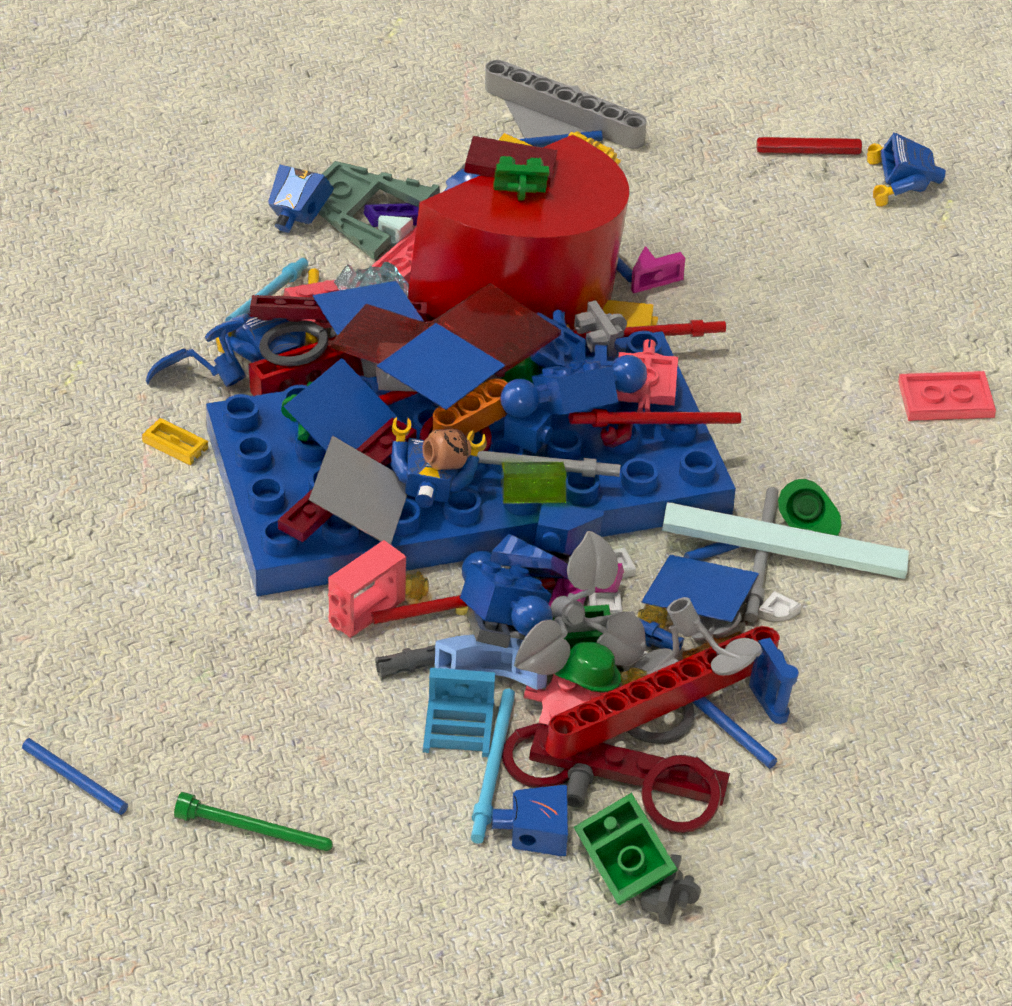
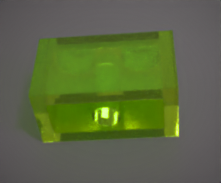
M501 462V494L503 503H566V470L564 462Z

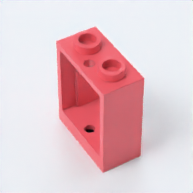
M383 540L328 577V618L331 625L351 638L373 623L371 612L395 608L405 601L406 556ZM375 581V585L354 598L356 593Z

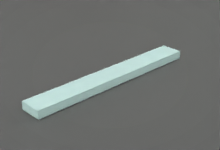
M669 502L666 505L662 531L905 579L907 574L909 550Z

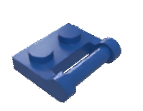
M766 638L758 641L763 652L754 660L749 687L769 718L774 723L783 724L789 718L790 710L788 703L792 686L797 682L799 671L795 666L787 664L783 652L777 649L771 638Z

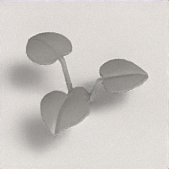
M591 531L586 532L582 542L573 551L567 566L568 579L572 585L585 591L577 594L569 593L568 597L559 596L552 602L551 609L554 621H541L529 631L517 652L514 662L516 668L541 675H550L561 670L570 655V645L563 639L568 634L565 624L576 626L581 622L603 633L596 643H600L612 651L615 656V665L633 663L644 654L646 650L645 630L637 616L629 612L616 613L609 618L605 628L586 618L584 606L577 601L592 595L595 592V587L600 589L609 588L615 581L618 573V561L615 552L608 542L598 534Z
M683 597L673 601L667 607V612L673 622V625L669 627L672 633L673 650L667 648L654 650L640 659L628 672L621 674V676L630 683L678 662L676 659L680 654L678 633L683 634L685 637L692 636L695 641L707 640L715 652L719 654L712 660L711 668L715 674L722 676L731 675L744 669L756 657L762 654L763 649L757 641L749 638L735 639L725 649L719 647L712 637H720L732 631L741 621L740 612L738 611L733 622L705 616L699 618L691 600Z

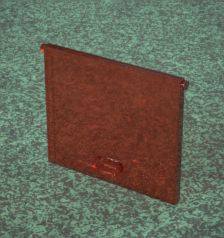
M491 283L433 321L426 322L428 328L435 323L441 325L505 364V367L495 373L496 376L501 378L505 376L507 371L561 335L560 329Z
M365 304L333 341L330 340L328 342V346L379 364L432 325ZM450 331V332L454 333L455 335L459 336V333Z

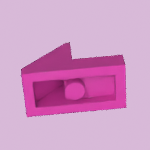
M645 246L632 270V293L684 280L686 258L681 252L655 258Z

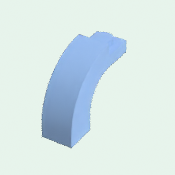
M474 635L437 640L435 643V668L496 672L495 675L514 679L536 690L546 688L547 675L521 670L514 666L517 652L523 642L521 639L511 637L508 648L478 642Z

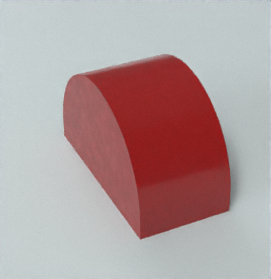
M572 134L543 147L557 150L550 187H546V193L526 192L525 200L518 201L517 192L494 190V177L480 175L419 202L408 299L412 302H427V314L438 320L483 334L496 336L516 334L517 337H531V319L539 312L553 320V312L556 310L565 312V324L570 330H574L575 315L587 312L588 302L596 300L601 309H603L607 301L611 300L630 194L629 184L624 172L603 151Z

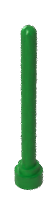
M181 792L176 801L174 817L189 821L190 818L196 819L200 817L322 851H329L333 847V842L330 838L204 805L193 794Z

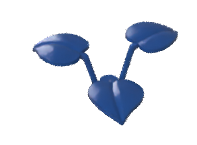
M250 314L238 315L229 321L215 326L206 334L205 339L207 342L219 337L224 350V354L214 360L216 363L214 367L193 349L186 350L183 348L163 357L151 367L146 377L147 385L159 371L187 357H194L210 370L213 376L219 374L226 387H230L244 379L247 375L234 355L228 333L245 324L249 320Z

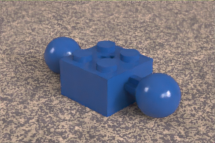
M633 355L620 356L613 361L611 366H603L600 361H574L569 363V367L560 368V366H553L542 369L543 374L532 376L533 383L525 379L510 381L504 386L500 400L505 412L515 418L528 417L537 408L553 414H569L617 403L616 390L622 393H634L640 390L647 380V368L641 359Z
M487 551L473 552L464 560L462 564V577L465 582L460 599L484 621L513 625L520 634L526 636L539 622L553 619L552 609L549 605L551 593L542 586L540 580L532 578L527 569L520 566H511L510 569L502 568L499 564L490 562L491 553Z

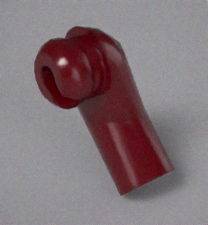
M618 424L616 430L614 427L609 426L608 432L604 428L600 433L603 444L614 448L630 441L633 424Z

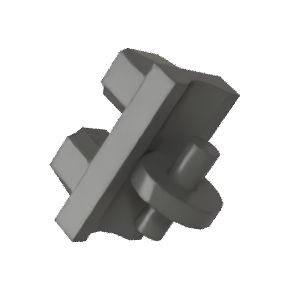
M671 854V859L678 871L655 884L656 886H662L661 889L648 888L641 895L642 910L659 913V922L669 925L676 902L679 907L685 908L687 904L697 902L701 894V889L694 882L693 876L686 875L683 877V873L679 870L682 856Z

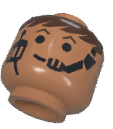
M458 429L434 430L423 442V457L436 470L459 469L464 466L471 454L470 441Z

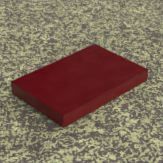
M478 136L472 137L465 162V173L494 177L496 164H499L501 156L513 157L516 165H526V161L530 158H541L543 165L549 166L546 187H550L557 150Z

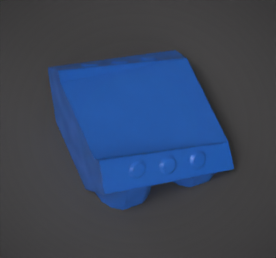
M508 534L492 550L490 562L499 564L506 569H510L511 566H520L527 569L531 577L568 579L567 563L513 535Z

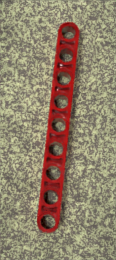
M760 626L719 643L718 646L725 649L730 642L740 638H749L757 642L762 639L771 638L778 649L780 636L773 628ZM710 647L553 716L549 721L545 750L555 758L564 759L750 677L754 661L734 674L718 675L713 672L711 662L719 654Z

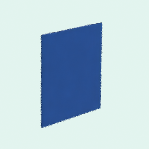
M397 281L313 295V298L338 337L423 322V319Z
M435 323L379 363L377 367L447 410L505 367V364Z
M343 358L284 406L325 451H327L332 436L357 449L388 420L397 417Z
M669 555L641 603L667 608L673 601L687 597L691 600L698 615L733 622L759 573Z

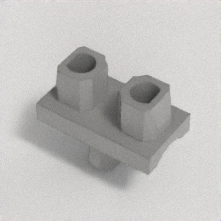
M596 300L588 302L587 312L575 315L574 327L578 334L586 333V344L591 353L595 352V345H606L608 357L617 355L614 342L617 338L623 337L627 326L626 319L621 314H605Z

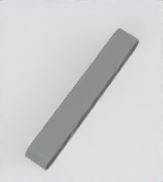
M492 60L485 65V90L494 96L509 100L589 132L601 130L604 139L628 148H640L645 144L646 118L640 113L502 60Z

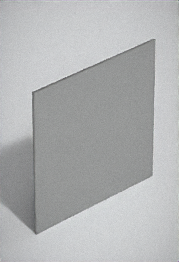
M578 85L570 86V87H573V88H575V89L580 90L579 87H578ZM504 99L524 138L562 135L577 131L580 133L589 132Z
M332 436L309 500L381 542L385 540L391 545L407 494L405 493V484L398 480L394 471Z

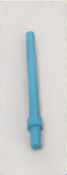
M300 258L295 263H289L282 269V273L255 295H274L288 282L291 283L301 276L302 271L308 267V261L305 258ZM251 298L226 317L225 322L238 315L250 314Z
M505 689L502 692L479 802L474 805L472 813L474 824L471 841L477 844L484 841L487 825L492 821L493 807L491 805L515 698V692L512 689Z

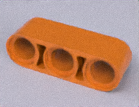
M498 378L490 379L479 385L447 410L438 407L433 413V431L439 429H458L467 438V435L472 430L476 433L505 417L507 413L501 405L500 396L507 382Z

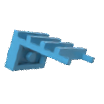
M430 668L429 701L423 753H429L430 747L482 751V757L489 756L496 672ZM433 718L454 719V720H468V721H481V722H485V723L466 722V721H453V720H439V719H433ZM432 733L458 734V735H471V736H484V738H481V737H468V736H455V735H441V734H432Z

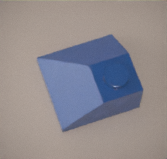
M543 500L534 546L548 553L571 557L573 551L582 542L587 531L594 532L600 536L604 512Z

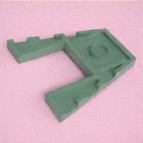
M334 161L322 173L334 190L318 214L375 260L391 244V235L352 216L379 189L419 207V202L439 194L440 187L436 184H433L431 187L420 185L419 180L407 178L406 181L394 179L392 174L381 172L379 175L368 173V168Z

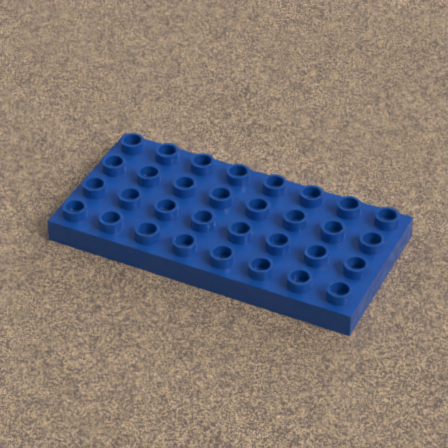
M637 331L629 337L617 338L614 342L617 355L607 356V361L617 359L619 352H643V342L649 339L648 347H650L651 340L655 341V353L663 356L674 355L663 331L655 333ZM585 340V360H594L595 352L591 353ZM679 366L677 367L675 405L650 404V412H700ZM360 376L378 396L391 392L390 390L378 389L377 377L368 378ZM295 385L282 392L256 396L238 394L227 398L225 401L206 403L207 432L257 597L327 585L328 577L381 542L334 514L304 542L278 529V519L313 489L326 451L311 435H309L306 442L297 440L298 421H291L281 412L283 400L291 397V395H298L307 387L305 385ZM420 393L388 405L404 424L407 425V419H410L411 427L417 430L416 439H419L420 431L425 422L440 407ZM618 401L617 403L577 412H591L593 409H607L608 412H637L638 403ZM552 413V438L548 444H543L535 454L504 441L505 417L489 425L492 433V444L489 452L584 461V458L596 459V462L621 465L620 476L595 475V477H584L582 473L478 463L473 481L458 493H453L447 502L434 500L431 507L423 508L415 502L416 497L407 495L391 545L406 556V571L461 562L476 551L492 553V550L508 534L534 546L543 500L603 511L600 536L606 537L663 527L667 502L733 515L736 488L706 424H633L630 441L611 448L603 444L600 433L604 428L608 432L609 426L614 427L616 430L618 424H608L606 427H593L591 424H570L569 414ZM479 431L474 434L473 444H479L482 441ZM389 463L386 467L394 471L391 463Z

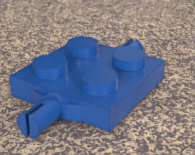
M562 310L553 312V320L539 312L531 319V360L535 361L539 366L545 368L560 366V368L569 367L571 362L585 360V339L572 332L566 326L565 312H562Z

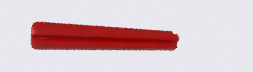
M758 137L756 149L759 153L859 155L862 152L861 139Z

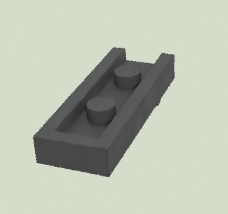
M469 607L467 617L470 622V630L473 631L476 641L508 648L511 635L507 625L484 621Z

